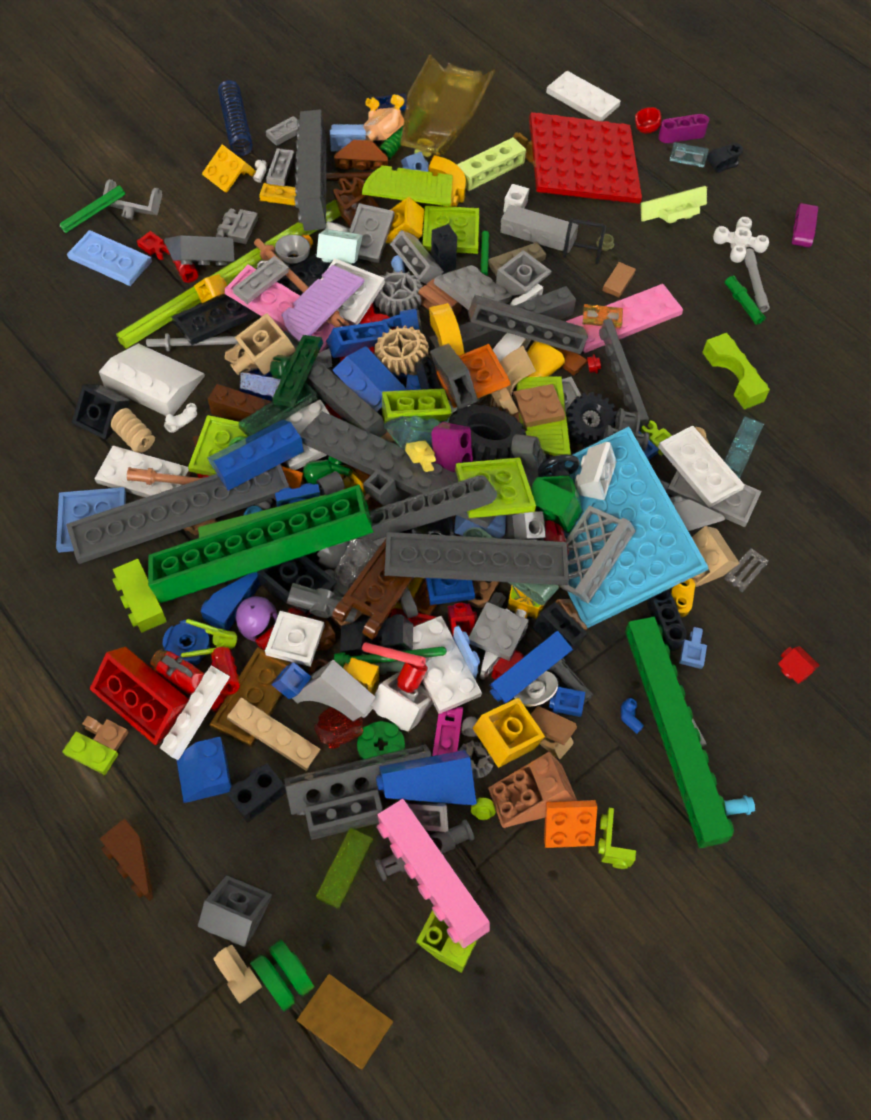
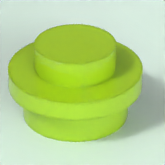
M488 798L476 799V804L471 806V813L480 820H487L494 816L496 812L493 801Z

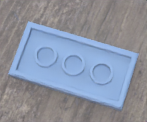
M90 230L67 253L70 260L129 286L135 282L152 262L150 256Z

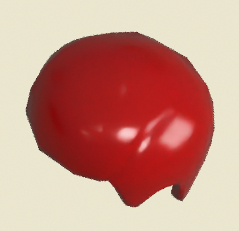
M654 107L641 109L635 115L636 128L641 133L651 134L657 131L661 125L660 110Z

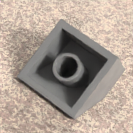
M523 250L498 269L496 284L505 288L512 296L526 294L549 276L551 270Z

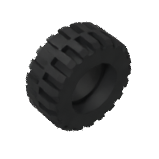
M471 404L469 407L457 409L450 416L448 422L470 427L473 462L515 458L511 448L513 437L515 434L526 435L523 425L517 421V418L510 416L504 410H499L497 407H488L484 404H481V406Z

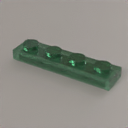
M305 382L293 407L274 404L272 401L238 423L239 428L249 437L298 412L318 399L317 393Z

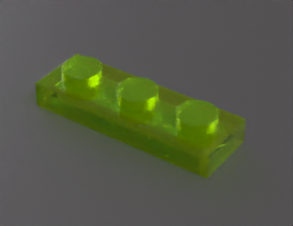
M352 828L349 829L316 895V899L336 909H340L373 838Z

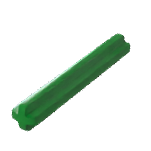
M120 185L61 222V229L65 233L71 231L125 196V191Z

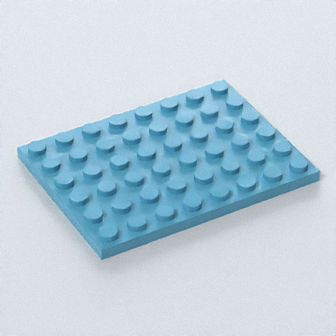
M630 427L573 454L580 462L578 469L570 475L574 484L577 474H580L582 470V458L584 455H587L590 447L610 442L617 462L605 500L579 495L582 513L576 524L588 506H592L616 518L629 520L636 530L589 604L568 592L582 622L585 623L587 628L709 570L708 565ZM566 461L565 466L569 468L573 465L571 461ZM592 514L587 521L588 525L599 522V517ZM617 524L605 525V532L614 531ZM601 527L590 530L591 538L602 535ZM564 531L565 538L567 539L570 534ZM586 532L578 534L576 537V543L587 540ZM604 540L592 545L594 551L602 549L605 544ZM589 545L578 548L579 556L591 553ZM574 550L569 551L568 560L576 558ZM592 558L581 561L582 570L592 565ZM577 563L568 565L569 574L579 571ZM580 576L569 579L571 587L576 589L581 581Z

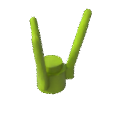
M190 619L186 620V623L205 629L206 633L212 634L213 644L217 648L228 647L233 649L235 647L237 635L234 631H227ZM216 648L181 653V657L211 654Z

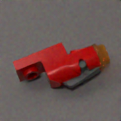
M158 650L153 655L150 663L155 671L177 685L179 691L188 697H191L205 674L168 650ZM220 693L210 710L217 713L227 695Z

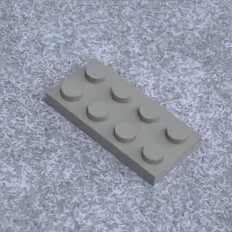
M677 470L667 490V494L691 499L723 515L725 519L745 527L762 491L744 484L743 490L709 508Z

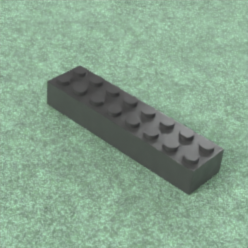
M321 109L301 111L300 119H297L295 206L299 208L298 220L299 223L303 224L304 231L326 229L327 140Z

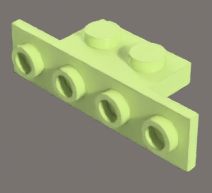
M702 186L642 202L641 221L660 217L667 223H674L678 219L692 218L693 215L700 214V206L707 204V187Z

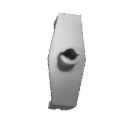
M107 180L103 195L116 187L115 181ZM159 188L152 190L148 206L120 200L109 206L123 209L121 216L131 220L134 218V212L158 215L162 191Z

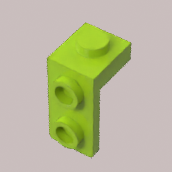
M609 807L606 814L601 815L600 829L604 830L603 838L599 839L598 853L602 854L601 862L613 864L612 866L615 868L626 869L634 863L636 850L611 847L614 808Z

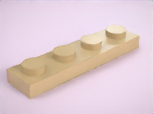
M240 698L227 716L229 721L306 771L320 752V748L243 698Z

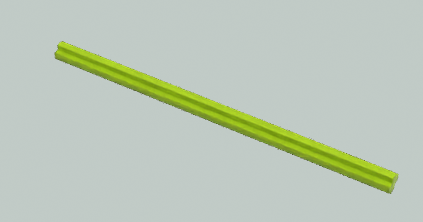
M336 200L326 205L327 224V221L332 222L341 216ZM297 222L264 244L275 247L276 242L283 236L311 235L317 230L304 231L303 224ZM255 248L213 275L220 274L228 286L247 265L256 269L260 261L268 260H263L260 257L261 250ZM191 287L116 333L120 344H123L124 348L127 349L171 322L172 316L200 304L201 300L195 287Z

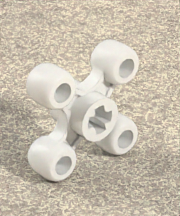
M741 217L738 220L735 232H729L726 227L720 226L716 228L713 235V240L717 244L731 243L730 259L735 263H740L744 260L747 247H752L754 251L763 253L769 245L768 237L764 235L751 236L752 221L748 217Z

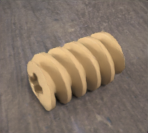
M121 409L113 416L111 421L112 429L134 452H145L153 445L155 437L151 435V430L146 428V425L141 423V420L130 409Z

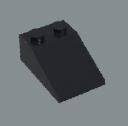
M305 555L257 571L260 585L274 597L287 603L293 583L314 590L319 588L331 590L337 584L335 579ZM289 604L290 606L300 610L305 614L309 611L307 609Z

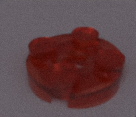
M333 707L323 711L318 717L319 722L315 723L314 726L318 739L322 743L328 744L331 749H336L342 744L361 736L363 733L362 717L352 721Z

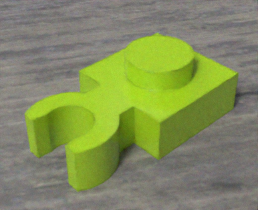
M652 420L648 424L650 429L643 425L640 431L642 434L644 432L649 433V440L657 448L660 442L672 436L664 428L659 431L657 424ZM659 449L658 453L661 456L664 455L662 451Z

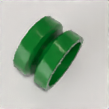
M280 938L270 946V954L276 961L275 965H272L268 958L262 954L253 959L250 964L282 1011L285 1012L295 1004V998L288 989L291 984L301 996H305L315 987L307 976V971L301 961Z

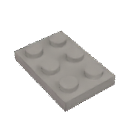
M358 204L349 233L362 235L358 254L359 259L379 263L395 216L394 211Z

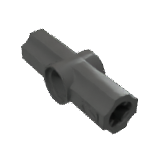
M293 583L287 603L310 610L316 616L329 618L330 616L332 617L336 605L342 598L337 597L334 592L327 589L319 588L314 590ZM352 607L345 621L353 623L358 610Z

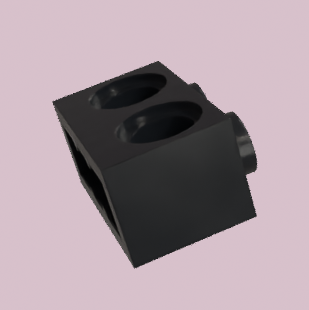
M556 602L542 611L533 625V628L545 640L556 631H559L573 649L563 657L564 659L579 648L588 634Z
M266 763L264 766H258L252 770L249 777L243 782L235 783L227 795L230 802L248 823L287 792L284 783ZM264 780L272 781L270 786L266 788L259 786ZM244 795L252 796L249 802H240Z

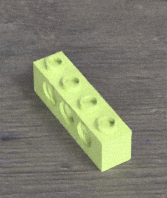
M511 138L461 162L457 166L461 168L465 175V188L470 191L524 164L526 149L515 138Z

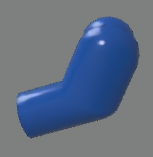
M628 698L621 705V720L638 734L645 725L635 717L637 702L632 698Z

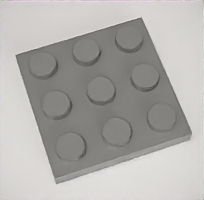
M472 265L436 276L434 280L436 286L468 310L474 295L505 304L509 303L512 295L505 288L497 285L490 277L485 276L477 267Z

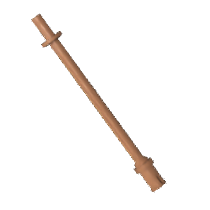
M260 239L254 241V245L261 250L260 257L263 260H270L276 256V250L273 245H265ZM289 268L286 276L304 293L309 287ZM338 310L326 320L335 327L349 326V323L340 316Z
M128 467L127 481L146 482L147 485H152L155 482L185 485L203 479L156 473L153 468L146 470Z

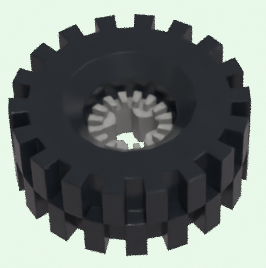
M589 392L588 395L583 393L580 397L577 396L567 408L568 432L571 433L569 438L571 440L573 438L577 439L575 441L576 444L579 445L580 442H583V447H588L589 444L593 445L603 440L607 425L615 428L617 411L613 412L615 406L613 403L611 405L608 404L609 399L607 397L603 400L601 398L602 395L599 393L597 396H594V392ZM589 417L592 418V423L590 425L589 423L587 424L588 420H586Z

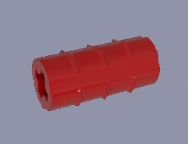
M173 261L184 282L190 283L198 278V272L193 262L192 265H181V261Z
M218 647L211 653L212 666L230 676L220 693L231 695L240 688L239 675L236 672L237 667L234 664L235 660L231 649L228 647Z

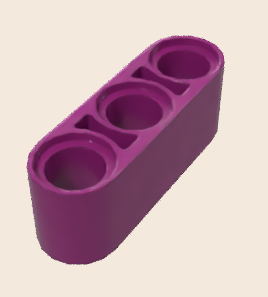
M695 114L664 119L661 123L658 139L663 143H673L703 138L706 134L709 117L704 114Z
M799 203L795 216L792 245L811 247L815 236L818 206Z

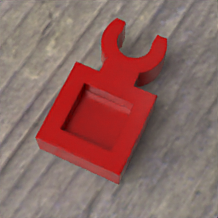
M151 231L137 240L138 247L150 256L156 253L157 258L163 260V252L170 255L164 241Z

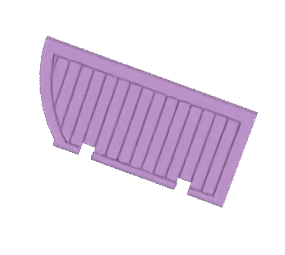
M331 265L322 274L323 280L317 279L293 303L294 308L289 307L281 314L289 334L298 342H300L303 335L311 336L365 282L364 279Z

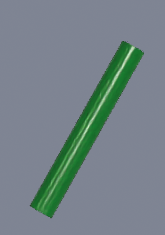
M483 231L480 272L488 276L489 232Z

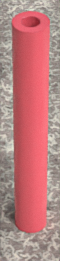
M366 642L362 646L364 652L422 667L426 662L425 657Z

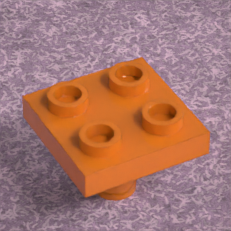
M596 800L546 802L545 848L594 846L597 818Z

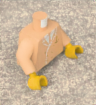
M394 94L391 97V103L395 105L394 108L378 109L377 111L375 110L379 107L378 100L373 97L372 99L367 98L365 104L370 108V111L368 112V121L364 124V129L367 132L366 140H371L372 142L386 140L406 123L400 107L404 104V99L401 96Z

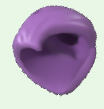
M249 597L242 601L237 609V627L245 638L255 642L257 639L256 635L260 634L267 627L270 616L276 622L278 617L277 610L264 597Z

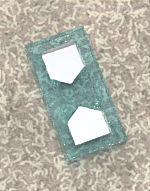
M674 142L670 161L704 167L709 149Z

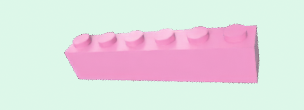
M404 799L377 814L379 820L377 828L384 839L389 838L392 843L390 847L397 859L401 857L406 863L404 865L405 871L411 879L416 878L420 884L418 889L423 898L431 900L434 905L432 910L438 920L446 922L449 927L447 932L454 943L459 942L464 949L489 932V920Z

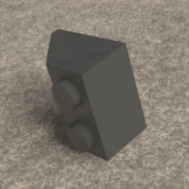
M226 875L204 901L198 927L211 934L223 937L234 944L245 947L255 934L272 894Z

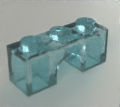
M745 416L724 461L739 479L764 425Z

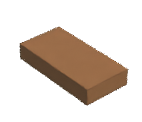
M619 262L604 284L602 291L620 298L634 276L636 269Z
M537 706L531 713L532 718L545 737L562 745L566 744L577 729L575 722L540 706Z

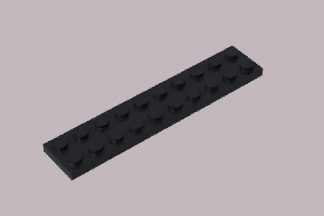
M317 254L300 263L292 264L288 267L310 287L317 279L322 278V274L332 262H324L322 258H318ZM352 263L353 266L358 267L356 263ZM286 275L277 281L300 296L303 294ZM222 294L172 316V321L191 345H195L259 316V314L228 295Z

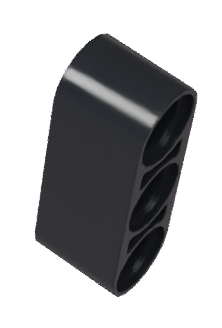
M668 589L647 599V606L651 616L655 617L657 624H660L662 627L664 644L668 645L670 651H676L682 646L687 633L671 591ZM663 616L669 617L670 620L663 618ZM670 635L676 636L678 640L671 638Z

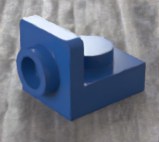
M558 687L556 695L550 699L549 708H552L555 714L563 713L581 717L585 692Z

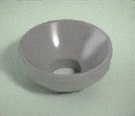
M287 235L276 242L275 250L279 259L292 265L300 263L308 257L310 245L302 236ZM292 254L298 255V257H288V256H289V255H292Z

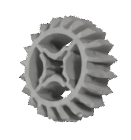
M394 270L393 273L386 272L385 276L380 275V277L385 279V284L374 299V302L381 312L385 311L387 315L392 313L395 316L400 314V311L420 307L422 299L418 292L423 287L420 279H417L415 275L411 276L409 272L403 273L402 270L400 272H395Z

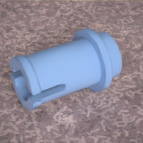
M399 255L393 257L391 265L395 272L402 270L405 273L406 264Z

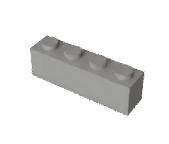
M509 204L501 218V233L534 243L538 242L540 245L563 251L569 222ZM572 224L567 253L570 252L577 238L578 224Z

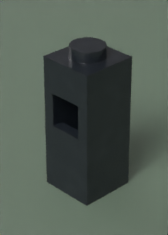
M449 224L433 229L431 236V256L444 271L442 274L456 269L458 236Z

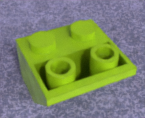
M432 910L416 943L441 962L462 973L478 939L463 949L459 942L454 943L447 932L448 925L444 920L440 922Z

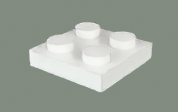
M280 611L265 654L270 657L311 667L325 626L324 622Z

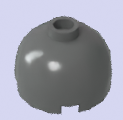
M349 540L320 550L313 562L326 569L339 568L343 562L348 564L354 555L351 552L353 541Z

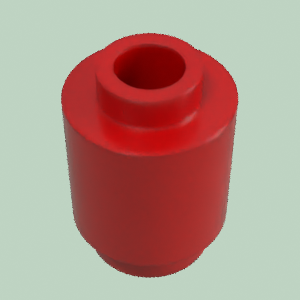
M405 662L397 677V686L405 692L413 693L419 688L428 670L427 665L425 664L422 667Z

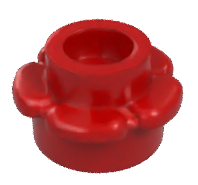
M593 354L592 357H587L590 373L596 372L597 374L598 369H601L600 358H595Z

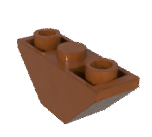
M352 140L334 156L335 166L341 169L377 170L381 166H388V157L371 140Z

